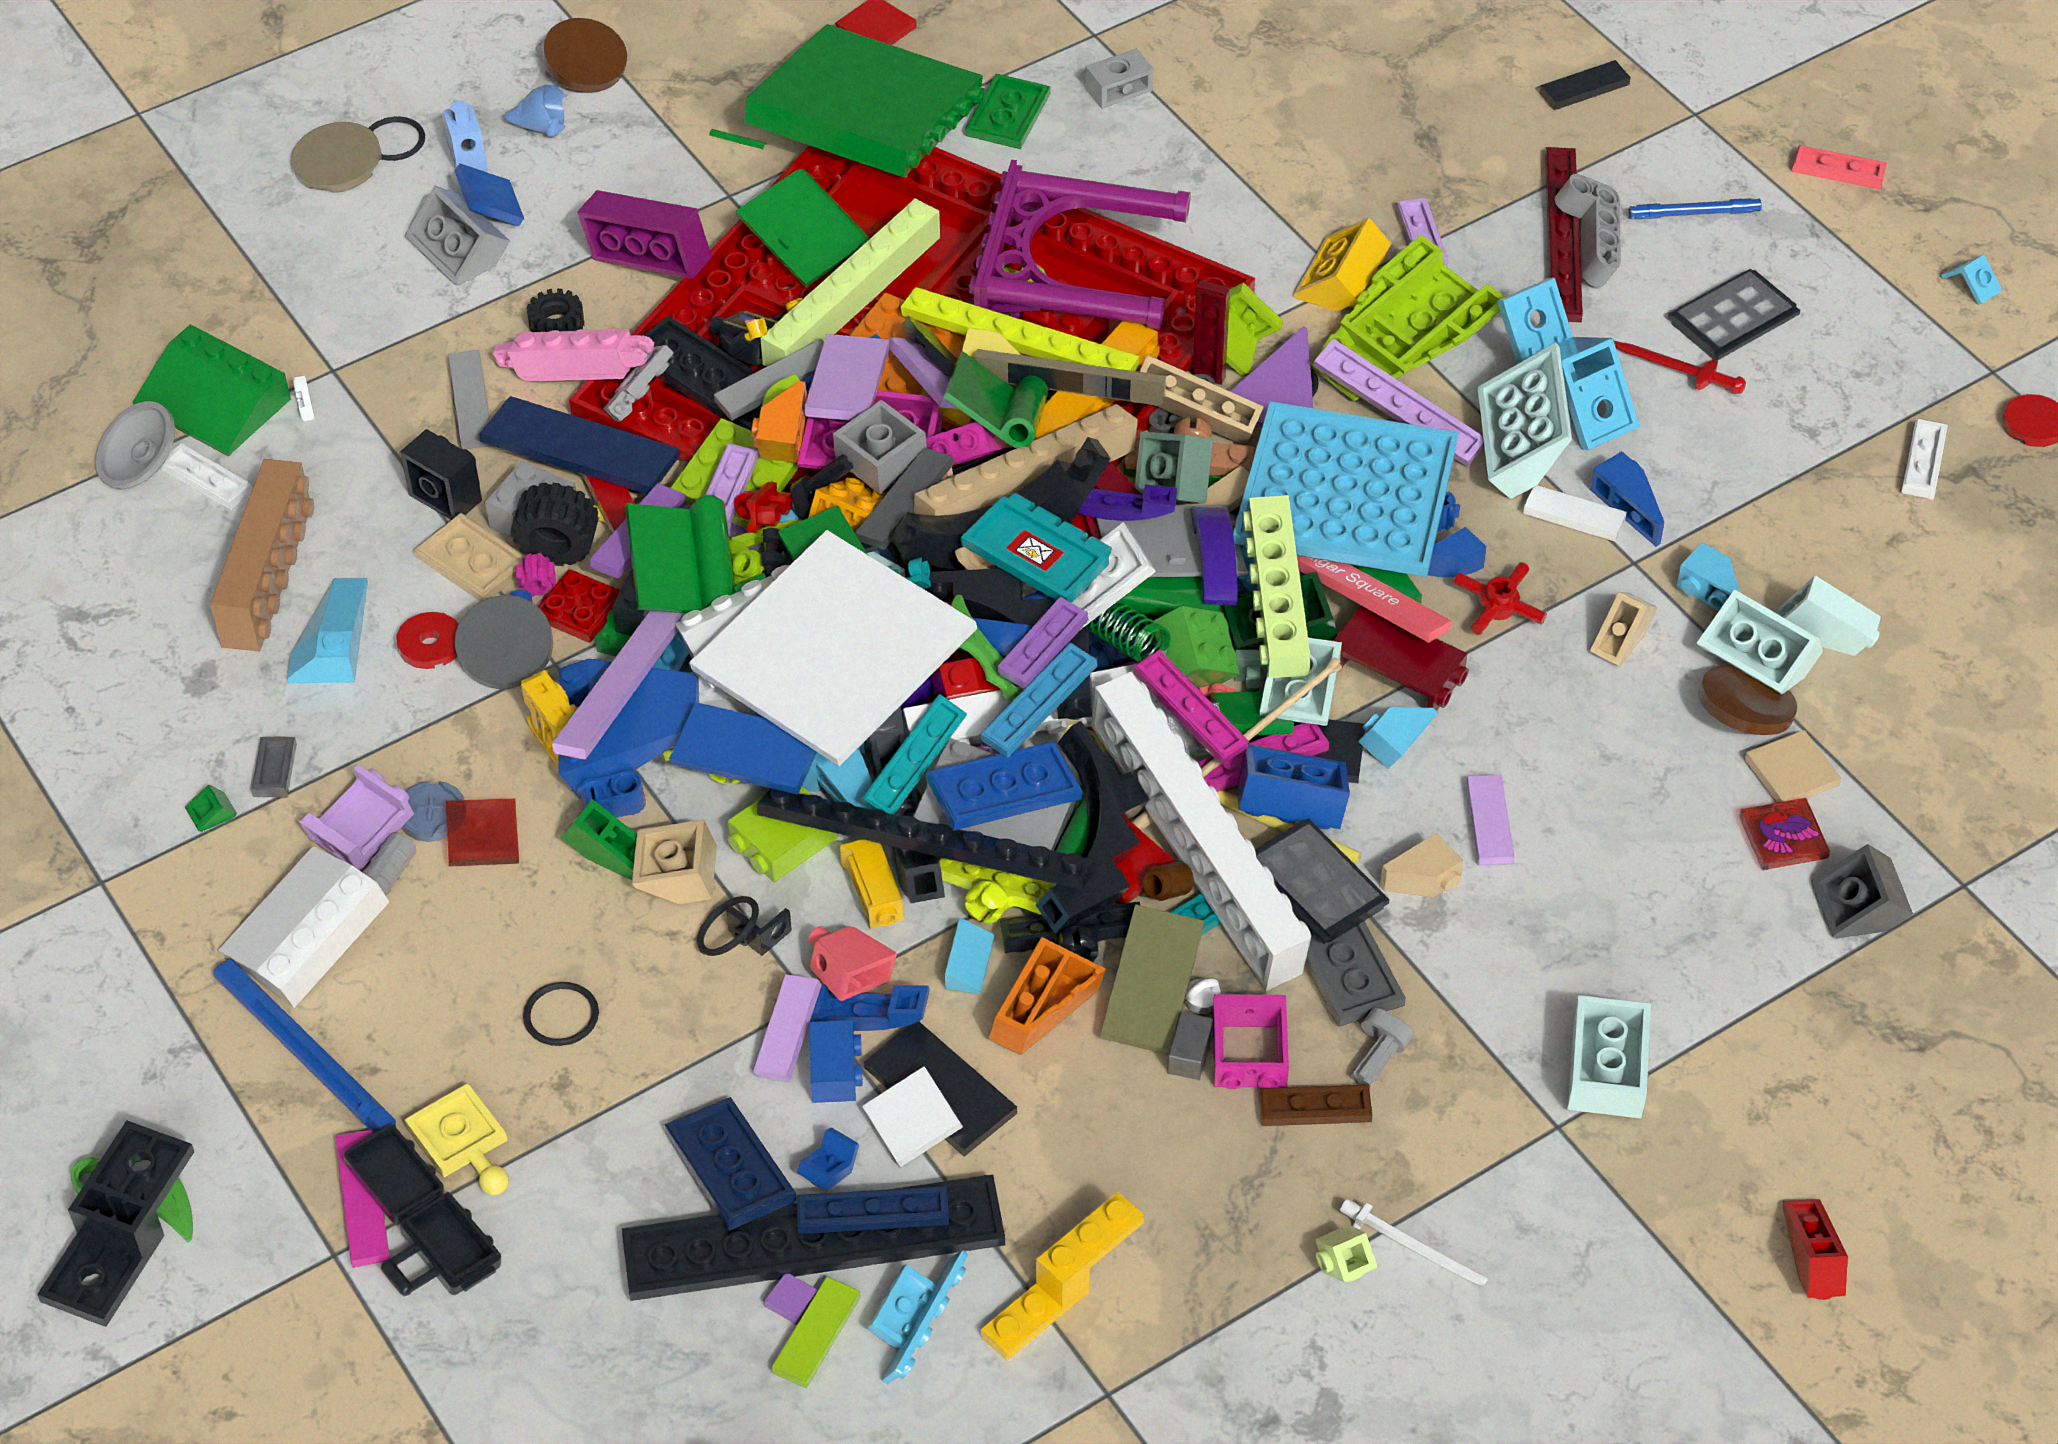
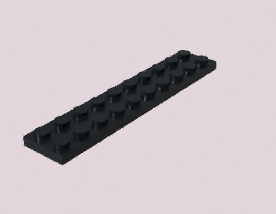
M994 1175L895 1188L947 1186L949 1225L798 1234L797 1203H793L730 1231L719 1214L622 1228L630 1301L781 1279L784 1274L796 1277L958 1253L961 1250L972 1251L1005 1246V1233Z

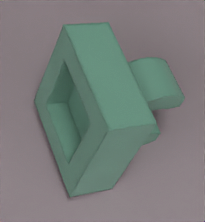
M1236 650L1240 675L1235 677V682H1245L1246 690H1260L1259 681H1266L1268 672L1267 665H1261L1260 651Z

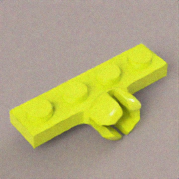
M946 858L939 860L942 880L969 890L964 897L967 900L965 907L970 916L980 921L990 912L983 920L985 924L997 922L1004 912L1012 906L1041 914L1035 906L1036 903L1051 887L1057 885Z

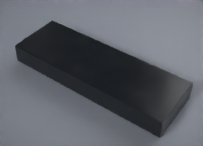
M1616 60L1543 84L1540 86V94L1554 110L1628 86L1630 85L1631 77Z

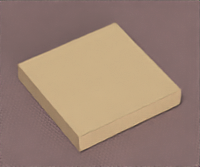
M1805 730L1746 752L1745 761L1781 808L1840 786V775Z

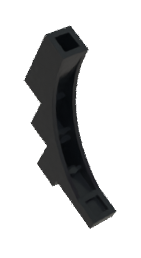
M900 706L869 736L874 766V780L878 778L906 740ZM916 787L913 788L894 815L914 817L920 804ZM891 846L894 851L899 886L910 904L945 897L940 862L936 856Z
M1082 721L1072 725L1057 743L1077 770L1082 784L1087 808V836L1081 856L1095 860V873L1082 890L1057 884L1051 887L1036 903L1035 906L1055 934L1116 903L1130 888V884L1116 864L1125 860L1141 843L1126 821L1135 817L1150 800L1131 772L1123 776L1119 775L1113 763L1104 754L1095 741L1094 736L1087 730Z

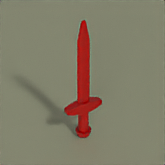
M1614 341L1615 347L1625 353L1696 376L1695 389L1702 390L1710 383L1731 389L1733 394H1741L1745 390L1746 381L1743 377L1738 376L1734 378L1716 372L1717 360L1713 359L1701 368L1633 344Z

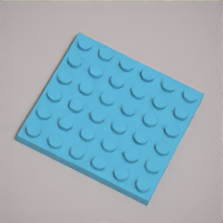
M1270 401L1233 532L1234 544L1246 545V538L1251 537L1250 531H1244L1243 512L1249 511V498L1289 495L1297 555L1427 577L1458 444L1459 432Z

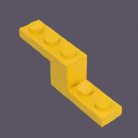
M1116 1192L1036 1259V1284L981 1329V1338L1006 1361L1010 1360L1090 1292V1268L1144 1223L1145 1215L1122 1194Z

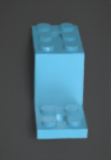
M1547 278L1497 300L1517 364L1554 343L1559 345L1567 404L1582 450H1590L1640 427L1613 338L1572 336L1555 278ZM1534 310L1540 315V322L1536 327L1532 326L1530 322V316ZM1603 400L1606 403L1607 410L1605 415L1600 417L1597 413V406Z

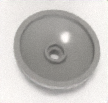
M145 401L127 408L113 420L103 434L96 453L97 473L106 484L117 489L131 488L147 481L162 467L171 452L175 437V423L170 411L157 402Z

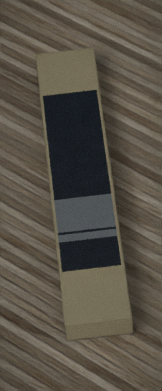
M977 349L975 360L1008 384L1017 385L1024 377L1037 376L1043 379L1048 390L1158 406L1164 405L1166 376L982 349Z

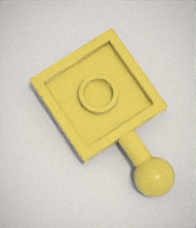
M468 1083L404 1119L406 1128L443 1178L471 1162L480 1174L479 1185L483 1192L496 1196L502 1194L507 1189L509 1184L507 1172L499 1166H492L484 1156L487 1152L507 1141L506 1132Z

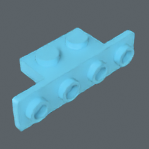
M959 1251L947 1261L936 1283H933L907 1264L898 1272L867 1327L870 1332L897 1350L881 1379L887 1385L898 1377L905 1378L915 1363V1359L912 1357L917 1347L921 1348L928 1340L933 1330L929 1327L930 1322L934 1316L937 1318L944 1311L949 1302V1298L945 1295L951 1286L955 1287L965 1274L966 1268L962 1266L968 1256L965 1251Z

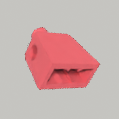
M818 926L809 935L808 942L814 946L810 968L840 1001L890 981L897 953L856 927L849 926L830 933L823 926Z

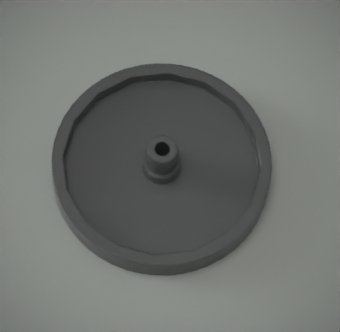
M500 595L477 603L463 616L455 635V649L462 668L474 681L489 688L512 689L521 686L522 680L544 670L552 654L553 635L548 619L538 606L522 597Z

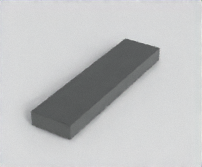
M924 448L855 532L859 541L885 550L892 542L895 530L902 522L906 513H914L915 493L938 484L954 465L952 456Z

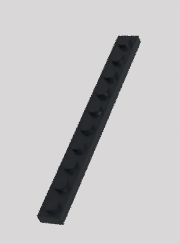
M771 788L757 803V815L1076 889L1082 890L1095 873V860L1083 858L1078 854H1065L1049 850L1044 846L1021 844L1008 838L999 839L983 835L978 831H964L960 829L953 831L946 824L924 822L912 816L902 817L886 813L881 809H867L854 806L850 802H836L823 799L814 794L806 795L799 793L797 795Z

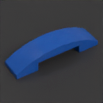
M822 985L810 1022L853 1020L854 1031H877L907 1026L923 1019L930 989L928 985H894L892 994L860 993L840 1001L833 993H829L826 985Z

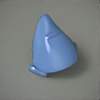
M557 85L539 86L533 89L518 106L507 111L505 119L531 131L547 132L549 137L556 136L566 127L564 125V107L562 102L566 95Z

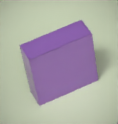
M784 1274L764 1300L765 1307L797 1325L818 1291L796 1277Z

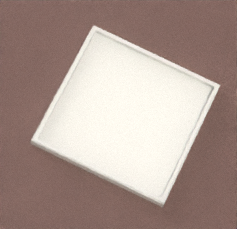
M826 530L698 653L689 664L694 672L840 766L977 630V625L973 619Z

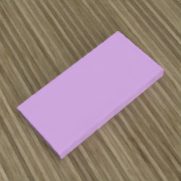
M826 334L805 404V416L853 420L873 406L889 351V340Z

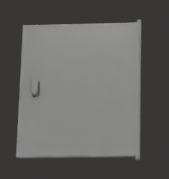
M1175 505V512L1156 518L1135 521L1095 518L1101 539L1122 522L1129 527L1156 570L1150 577L1201 576L1202 565L1198 537L1193 531L1192 506L1224 507L1230 519L1232 532H1234L1228 512L1230 505ZM1234 544L1237 576H1247L1248 571L1239 544Z

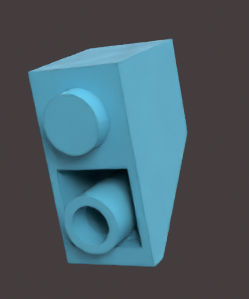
M1701 543L1680 566L1676 587L1717 611L1722 608L1734 589L1740 592L1730 558L1704 543Z

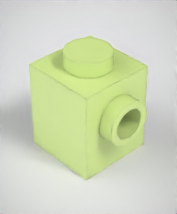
M1346 1225L1315 1239L1319 1250L1316 1253L1319 1267L1325 1274L1342 1282L1354 1281L1362 1277L1364 1273L1378 1268L1366 1232Z

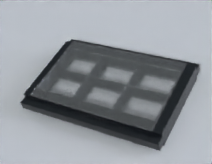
M1748 269L1668 313L1667 318L1675 328L1710 358H1715L1718 361L1800 315L1801 310L1796 307L1797 304L1760 273L1756 270Z
M1310 819L1302 820L1255 849L1256 858L1262 867L1266 866L1270 870L1274 879V885L1280 894L1284 893L1289 898L1294 915L1300 921H1303L1323 944L1337 939L1383 910L1384 906L1389 904L1390 899Z

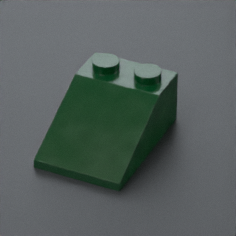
M1317 571L1300 576L1308 638L1333 641L1337 636L1335 622ZM1253 591L1237 595V605H1223L1238 650H1259L1260 645H1264V639L1257 638L1256 618H1261L1260 611H1254Z

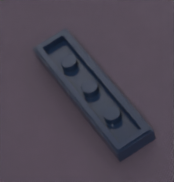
M947 1186L797 1195L798 1234L949 1225Z

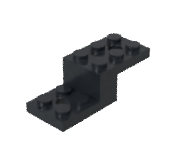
M126 1120L68 1208L77 1234L38 1292L37 1296L41 1303L107 1327L165 1236L156 1211L192 1157L194 1149L191 1143ZM143 1160H148L151 1162L150 1165L142 1171L132 1170V1167L136 1162H141ZM93 1274L101 1275L100 1280L96 1284L91 1286L82 1285L83 1280L87 1276Z

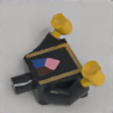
M798 298L785 304L788 313L803 299ZM740 311L726 319L715 316L710 323V333L719 336L718 347L739 360L757 366L763 363L761 337L767 335L768 331L787 313L783 311L775 317H769L749 311Z

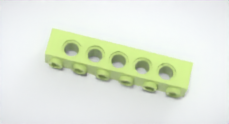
M1289 495L1249 498V511L1243 512L1244 531H1250L1251 537L1246 538L1247 557H1253L1254 564L1249 565L1250 583L1257 584V591H1253L1254 611H1260L1261 618H1256L1257 638L1264 639V645L1259 647L1261 665H1267L1268 678L1309 676L1310 649Z

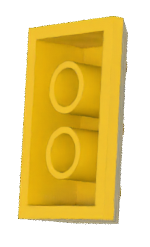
M1366 218L1327 236L1293 295L1298 300L1334 311H1339L1348 306L1350 308L1355 307L1358 297L1372 283L1376 270L1385 261V254L1392 243L1370 218Z

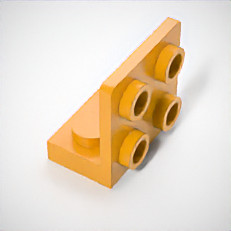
M846 478L843 481L831 483L815 491L809 518L838 505L851 528L858 530L888 492L883 491L879 494L877 491L865 487V483L859 479Z

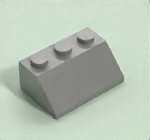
M434 186L405 235L456 285H462L495 267L510 243V240L482 214L470 211L462 195L438 186Z

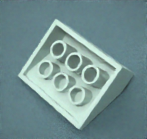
M1557 343L1550 345L1478 386L1488 480L1510 499L1538 485L1572 440L1560 347Z

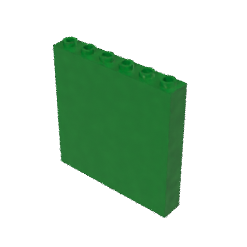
M826 24L746 97L744 123L905 177L913 168H917L920 161L926 155H929L932 149L939 142L941 143L951 130L956 128L963 117L969 115L971 109L976 104L979 105L984 96V88L982 87L983 75Z

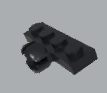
M1140 901L1110 905L1056 934L1042 915L1000 920L1005 953L1034 950L1043 937L1094 962L1099 955V941L1127 937L1135 904L1140 905Z

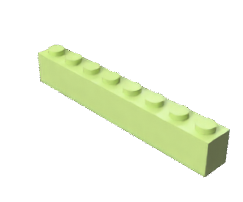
M917 199L909 203L768 331L767 335L761 337L763 365L767 367L819 339L825 341L826 334L834 335L940 238L939 211Z

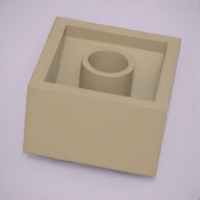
M705 820L638 830L632 878L633 887L676 904L711 900L713 896L717 845Z

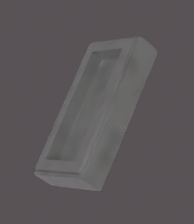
M261 737L251 789L253 797L288 798L297 746L295 737Z

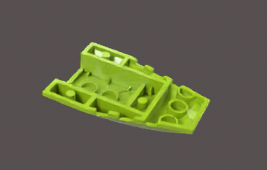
M1421 234L1377 271L1372 278L1370 287L1367 291L1363 290L1357 299V305L1350 314L1345 315L1341 321V327L1335 334H1331L1310 363V367L1350 399L1356 401L1361 397L1314 367L1315 359L1332 339L1337 340L1397 379L1468 340L1500 312L1497 300L1505 296L1488 283L1477 290L1446 267L1443 250Z

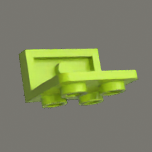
M1245 283L1230 289L1226 360L1241 376L1250 373L1258 340L1281 330L1283 320Z

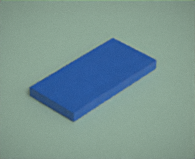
M695 702L669 759L671 764L798 795L817 752L766 718Z
M1055 741L1015 750L1008 758L1002 754H997L927 771L926 780L953 831L1081 800L1083 793Z

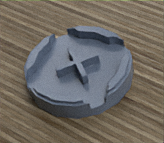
M430 781L421 782L406 791L410 797L408 803L414 812V815L401 827L406 835L418 841H440L455 834L463 826L467 815L464 797L458 788L447 782L439 781V784H430Z

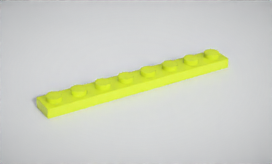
M916 287L901 306L902 316L907 317L909 315L915 320L962 335L967 334L968 328L999 332L1018 352L1029 356L1136 371L1140 366L1139 356L921 288Z

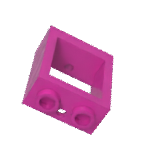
M978 422L926 438L928 449L951 455L954 465L979 459L1013 447Z
M1214 994V1087H1225L1228 1089H1238L1241 1087L1287 1088L1289 1057L1286 995ZM1223 1027H1276L1277 1063L1224 1062Z

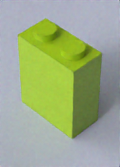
M803 786L801 787L799 793L811 795ZM759 800L728 820V842L732 849L738 854L743 853L750 860L756 872L761 875L765 874L774 883L838 839L837 833L757 815V803Z

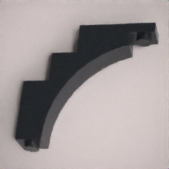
M1087 437L1081 449L1076 453L1072 463L1057 460L1042 475L1016 493L1035 503V508L1040 506L1061 518V524L1064 521L1071 524L1111 460V457L1097 439ZM994 504L970 512L936 516L907 512L902 522L897 526L892 540L903 558L913 560L922 557V562L927 561L930 565L954 571L964 570L965 567L958 561L955 554L957 549L963 547L961 537Z
M1001 568L930 572L929 580L931 581V587L924 588L925 591L943 602H952L956 595H962L972 618L1034 626L1055 603L1053 598L1022 600V580ZM1079 630L1070 642L1091 655L1089 630ZM1092 672L1057 707L1058 719L1078 720L1092 717Z

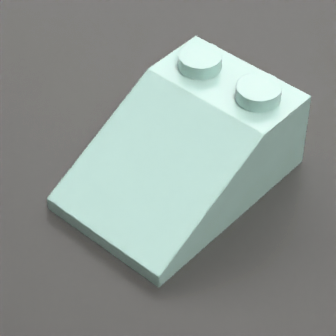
M1308 638L1310 649L1309 676L1268 678L1267 672L1260 716L1266 717L1323 671L1331 659L1338 658L1340 661L1342 642ZM1339 671L1327 676L1277 718L1327 726Z

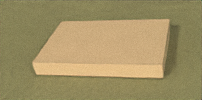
M462 513L458 514L414 549L416 558L480 602L494 597L515 580L516 565L521 564V560L526 557Z

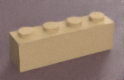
M1147 355L1140 372L1166 376L1164 405L1155 406L1182 418L1191 417L1190 421L1196 423L1197 417H1199L1211 426L1212 431L1243 445L1248 444L1264 406Z

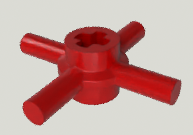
M1523 562L1518 563L1508 578L1503 576L1494 577L1489 580L1487 585L1460 572L1456 575L1454 584L1480 596V602L1484 607L1470 627L1474 634L1481 635L1492 619L1505 620L1511 617L1513 612L1540 625L1544 623L1547 617L1546 612L1520 601L1517 586L1530 570L1527 564Z

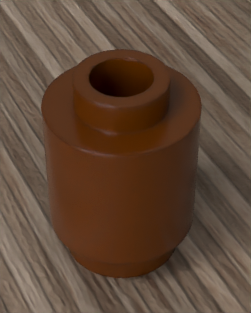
M1182 861L1152 867L1143 878L1145 893L1150 898L1158 901L1186 895L1191 891L1194 883L1191 869Z

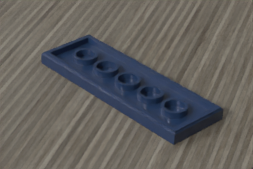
M512 396L505 401L479 433L480 442L644 494H648L657 483L660 484L680 457V451L677 447Z

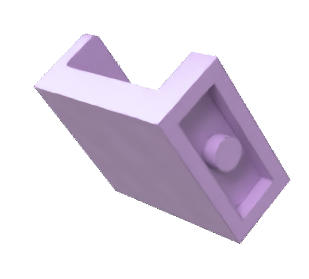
M357 764L352 769L357 777L353 785L320 819L308 813L300 821V824L310 841L332 856L361 870L378 853L380 846L385 843L389 835L397 833L414 815V812L408 803L409 795L398 785L389 786L377 771L372 768L367 771Z

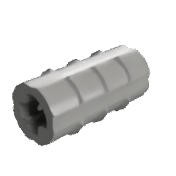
M399 833L390 834L385 843L380 846L376 856L371 859L367 869L362 873L377 882L386 896L391 892L395 882L400 879L404 869L409 866L410 860L417 851L416 845L408 837Z

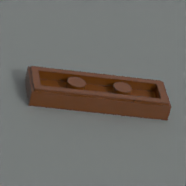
M1369 1085L1260 1088L1259 1090L1262 1126L1372 1122L1373 1115Z

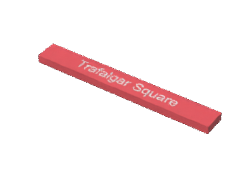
M1237 519L1232 521L1233 528H1235ZM1297 555L1300 572L1310 574L1317 571L1320 582L1428 643L1450 631V619L1350 564Z

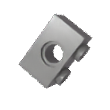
M1136 48L1087 65L1085 69V89L1100 108L1103 109L1153 91V67Z

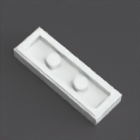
M1916 419L1901 493L1934 499L1948 425Z
M182 443L170 452L161 467V470L230 510L252 492L250 482Z
M1536 485L1532 488L1526 501L1523 514L1616 542L1625 522L1627 512Z

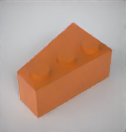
M1042 937L995 1016L989 1040L1022 1055L1099 991L1106 968Z

